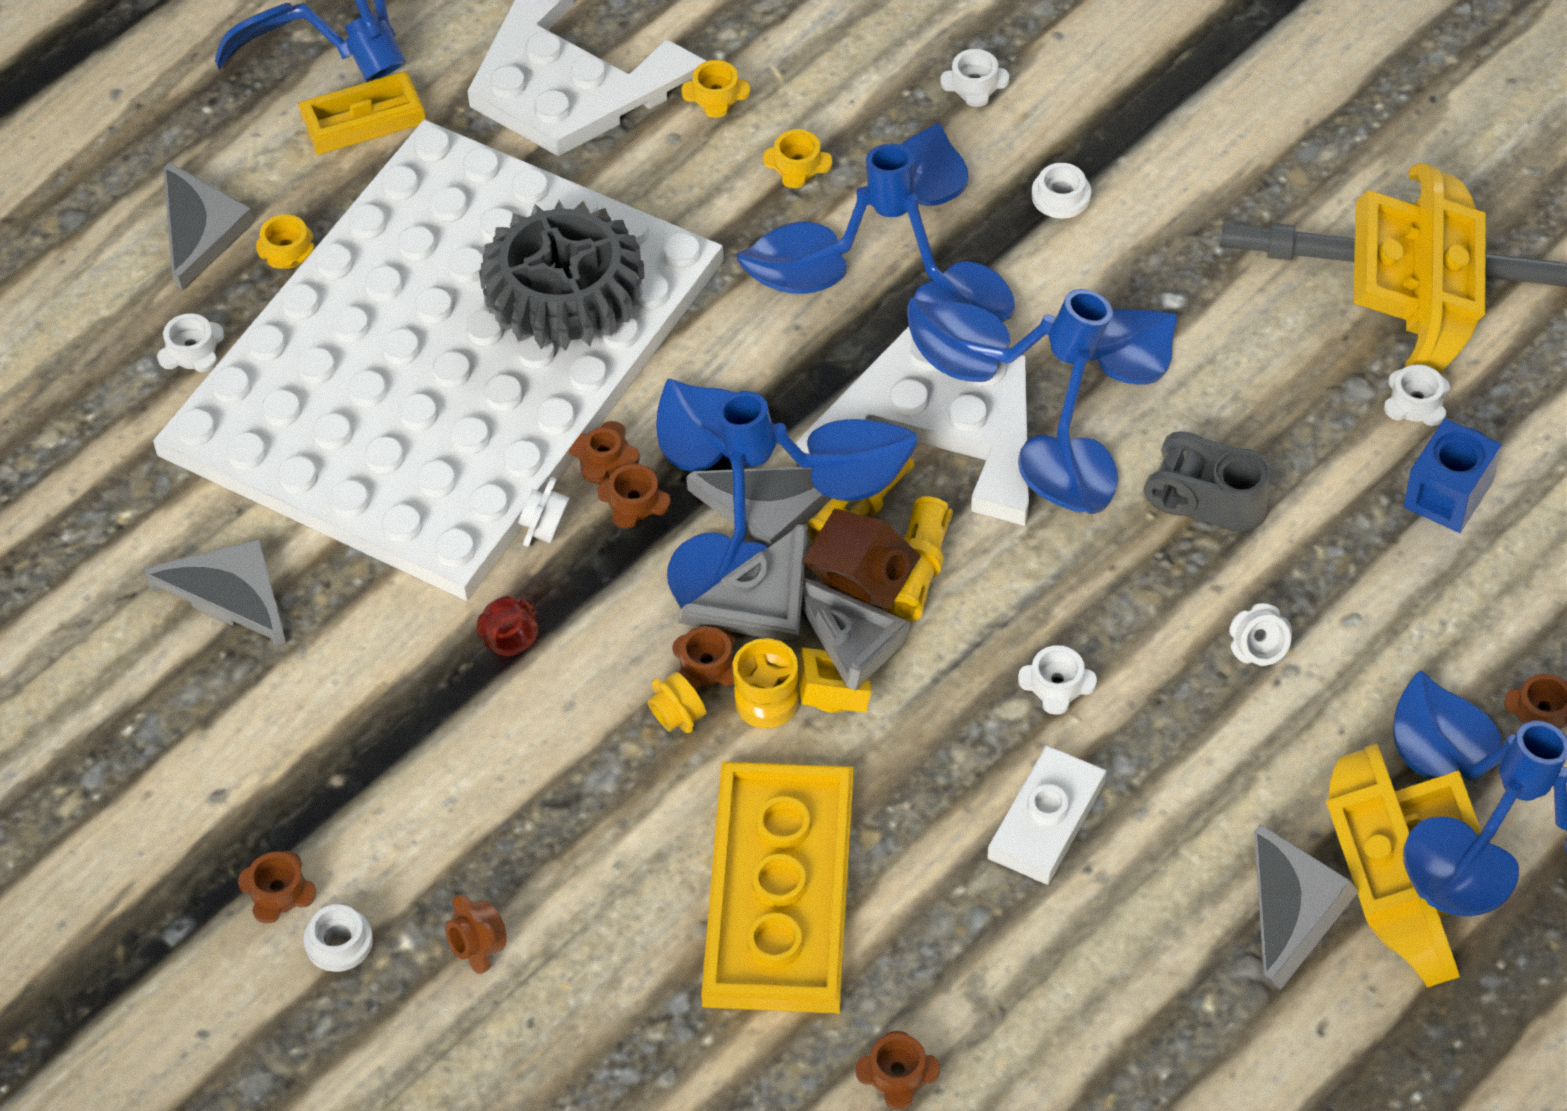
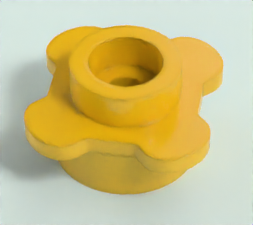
M710 60L701 63L695 68L692 74V81L685 82L681 91L684 100L699 104L705 110L707 116L720 118L728 113V109L736 101L745 100L749 97L750 84L746 80L738 79V72L732 64L722 60Z
M793 129L779 135L775 140L774 147L765 150L763 153V164L767 168L775 169L782 176V183L786 187L800 188L815 174L829 172L832 168V156L827 152H821V144L816 135L807 130Z

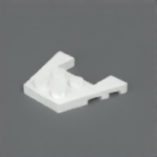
M515 0L467 91L469 106L549 152L560 156L620 125L621 115L641 105L651 109L666 101L667 92L687 81H692V74L695 68L701 63L706 62V60L665 39L630 74H627L548 31L575 5L574 0Z
M908 326L796 442V445L804 453L809 454L807 440L812 431L824 424L845 419L879 421L907 428L917 433L919 443L986 460L972 494L971 512L1023 526L1026 525L1028 520V485L1022 478L1018 466L1019 452L1027 441L1025 356L1023 355L1009 364L998 361L997 371L989 381L969 382L959 380L940 372L925 359L917 348Z

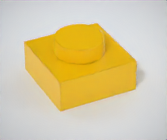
M801 648L798 661V682L802 705L814 706L830 713H838L844 710L867 712L872 692L869 678L856 691L850 689L845 685L826 650Z

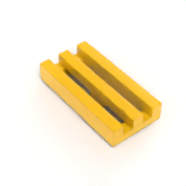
M407 71L297 102L300 117L306 126L309 139H312L316 156L418 126L424 119L426 120L424 108Z

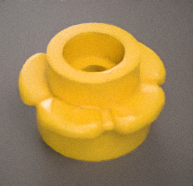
M281 214L268 219L262 225L259 232L260 238L256 243L258 256L261 259H267L269 266L277 269L297 267L307 259L315 248L311 242L314 238L312 231L302 219L290 214Z
M674 672L662 682L658 678L651 682L655 695L649 698L647 703L659 723L669 732L679 726L683 732L691 733L694 727L693 723L706 715L705 706L691 684L678 672Z

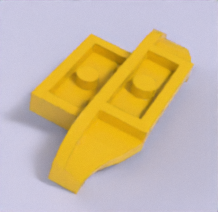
M1417 163L1409 168V179L1421 183V197L1413 204L1371 190H1367L1356 200L1353 303L1406 320V331L1418 334L1415 349L1405 362V367L1425 365L1441 373L1468 343L1478 321L1485 316L1486 212L1475 208L1471 194L1465 185L1454 175L1439 171L1437 167L1426 163Z
M1377 743L1343 755L1338 759L1334 767L1326 804L1352 880L1359 891L1357 894L1369 928L1388 949L1400 955L1416 971L1427 988L1459 978L1460 975L1440 920L1441 917L1450 914L1430 906L1424 898L1419 897L1403 863V848L1409 833L1419 822L1427 818L1452 817L1469 825L1477 835L1480 834L1481 828L1459 770L1394 791Z

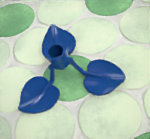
M355 0L361 17L345 26L348 34L345 40L308 5L302 3L292 6L290 3H284L257 13L231 28L220 41L215 56V62L220 70L227 58L244 44L295 19L303 18L308 20L338 49L342 59L353 56L365 82L382 78L394 72L406 63V59L394 38L396 34L389 22L385 0H374L376 13H371L367 0Z
M936 123L900 145L883 144L869 151L866 156L867 186L859 187L856 190L857 202L841 240L837 241L836 234L826 226L813 222H796L772 230L761 237L750 248L737 252L738 262L742 268L761 284L772 289L792 294H807L825 290L845 277L847 265L841 254L847 253L851 249L866 207L871 204L875 211L884 217H898L908 212L927 276L932 280L916 290L914 293L915 299L926 302L952 301L975 305L990 311L1002 323L1006 319H1011L1015 311V301L1009 286L998 273L989 267L964 261L952 265L943 274L935 264L918 204L934 206L946 203L958 197L968 184V168L965 161L950 143L940 123Z
M1076 289L1066 295L1057 317L1045 314L1039 326L1015 346L1008 349L1010 334L1002 321L990 311L962 302H926L911 297L907 306L909 329L917 348L932 366L940 372L959 380L969 382L989 381L997 371L998 361L1005 364L1014 362L1046 334L1049 335L1053 354L1061 361L1074 365L1057 428V438L1048 435H1037L1028 439L1019 452V471L1026 484L1033 491L1056 505L1079 513L1087 512L1088 514H1096L1105 510L1110 504L1117 488L1118 475L1115 462L1111 454L1100 442L1090 438L1070 439L1069 434L1085 366L1088 360L1094 361L1098 359L1099 366L1103 372L1117 381L1136 385L1157 382L1165 375L1171 362L1172 340L1177 320L1176 313L1112 309L1109 302L1100 294L1087 289Z
M670 378L667 379L659 401L656 420L657 437L663 456L673 466L693 472L711 468L725 455L730 458L733 472L734 533L732 538L730 539L724 534L715 532L694 536L683 542L675 550L668 564V585L680 610L683 606L693 602L717 585L722 578L757 553L763 552L768 548L761 543L744 542L746 537L745 466L754 467L765 463L770 458L776 444L779 443L800 467L813 468L811 479L814 488L819 493L842 501L862 500L878 494L896 478L917 447V433L898 425L861 419L838 420L824 424L811 432L807 440L809 454H807L788 436L785 424H772L767 402L760 394L752 391L735 393L719 388L697 387Z
M1421 670L1415 674L1405 688L1395 710L1393 740L1399 756L1413 771L1429 780L1458 770L1466 779L1475 780L1501 763L1499 772L1506 791L1479 835L1469 825L1452 817H1433L1419 822L1411 830L1405 841L1403 863L1420 898H1424L1430 906L1457 916L1482 915L1502 906L1515 890L1519 879V865L1516 859L1506 850L1489 843L1516 799L1524 801L1534 800L1546 795L1553 786L1555 823L1559 828L1567 831V768L1563 767L1567 760V737L1559 728L1550 723L1530 721L1523 724L1518 729L1516 735H1509L1501 747L1502 739L1495 723L1483 711L1469 701L1442 688ZM1566 838V841H1565V850H1566V853H1567V838Z

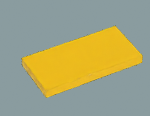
M721 761L701 992L702 1008L840 1014L854 767Z

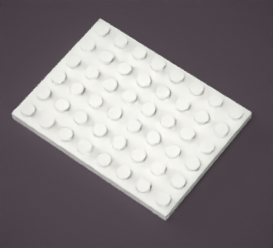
M424 119L153 440L157 456L460 599L468 601L524 527L518 524V521L531 490L535 489L544 493L551 477L556 478V483L576 458V456H572L569 453V448L581 433L588 434L601 425L723 263V245ZM558 200L561 201L565 209H575L584 201L590 214L606 208L611 221L624 220L629 235H634L636 242L640 246L641 260L644 262L645 278L642 280L640 305L632 306L629 322H615L616 327L612 337L600 332L594 333L591 346L587 345L582 339L571 340L566 351L559 341L551 340L540 349L534 336L518 342L515 334L512 332V328L501 330L499 323L495 320V314H490L488 307L484 303L483 289L481 288L479 271L482 270L481 263H483L482 256L485 251V244L493 242L496 227L510 228L513 213L526 218L531 216L534 204L543 211L553 210Z

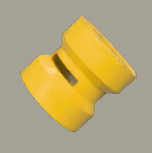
M765 638L746 643L737 651L733 660L735 709L742 720L754 727L766 729L786 724L796 714L799 707L797 657L793 650L782 641Z

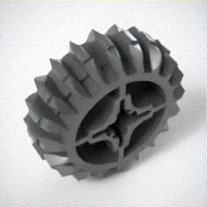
M558 200L555 208L543 211L534 204L531 216L526 218L513 213L510 228L496 227L493 242L485 244V251L482 256L483 263H481L482 270L479 271L484 303L488 307L489 313L495 314V320L499 323L500 329L512 328V332L515 334L518 342L534 336L540 349L551 340L559 341L565 351L571 340L582 339L587 345L591 346L594 333L600 332L612 337L616 327L615 322H629L632 306L640 305L642 280L645 278L640 246L636 242V237L629 235L624 220L611 221L606 208L590 214L584 201L575 209H565L561 201Z

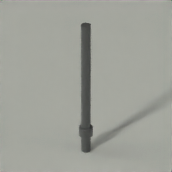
M1223 223L1220 247L1267 252V258L1291 261L1292 255L1354 262L1355 238L1295 231L1296 225L1271 223V228ZM1485 253V278L1567 287V263Z

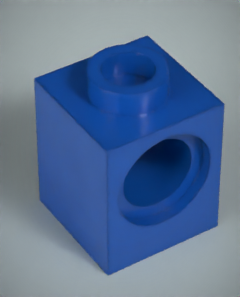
M1444 418L1411 468L1403 508L1461 533L1494 481L1502 443L1488 438L1476 429L1466 428Z

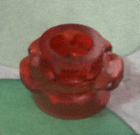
M513 596L497 598L485 607L483 613L479 615L476 621V633L479 638H484L485 646L492 649L495 653L502 656L517 655L528 649L537 637L538 626L534 619L536 617V609L525 598H520L519 600H516Z

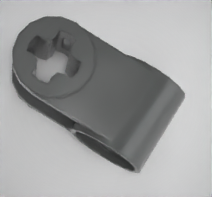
M1179 431L1166 436L1161 448L1163 460L1158 472L1148 476L1143 489L1145 497L1153 506L1168 514L1184 515L1222 526L1230 531H1249L1263 523L1268 511L1271 469L1268 461L1260 453L1251 449L1236 448L1207 440L1190 432ZM1184 450L1188 451L1185 460L1182 453ZM1176 488L1178 493L1177 497L1173 495Z

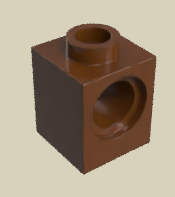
M834 508L802 559V562L830 588L867 604L889 610L921 556L886 521Z

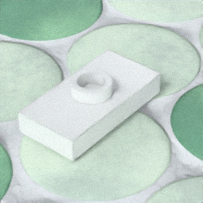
M1046 745L989 844L988 859L1049 885L1106 782V770Z

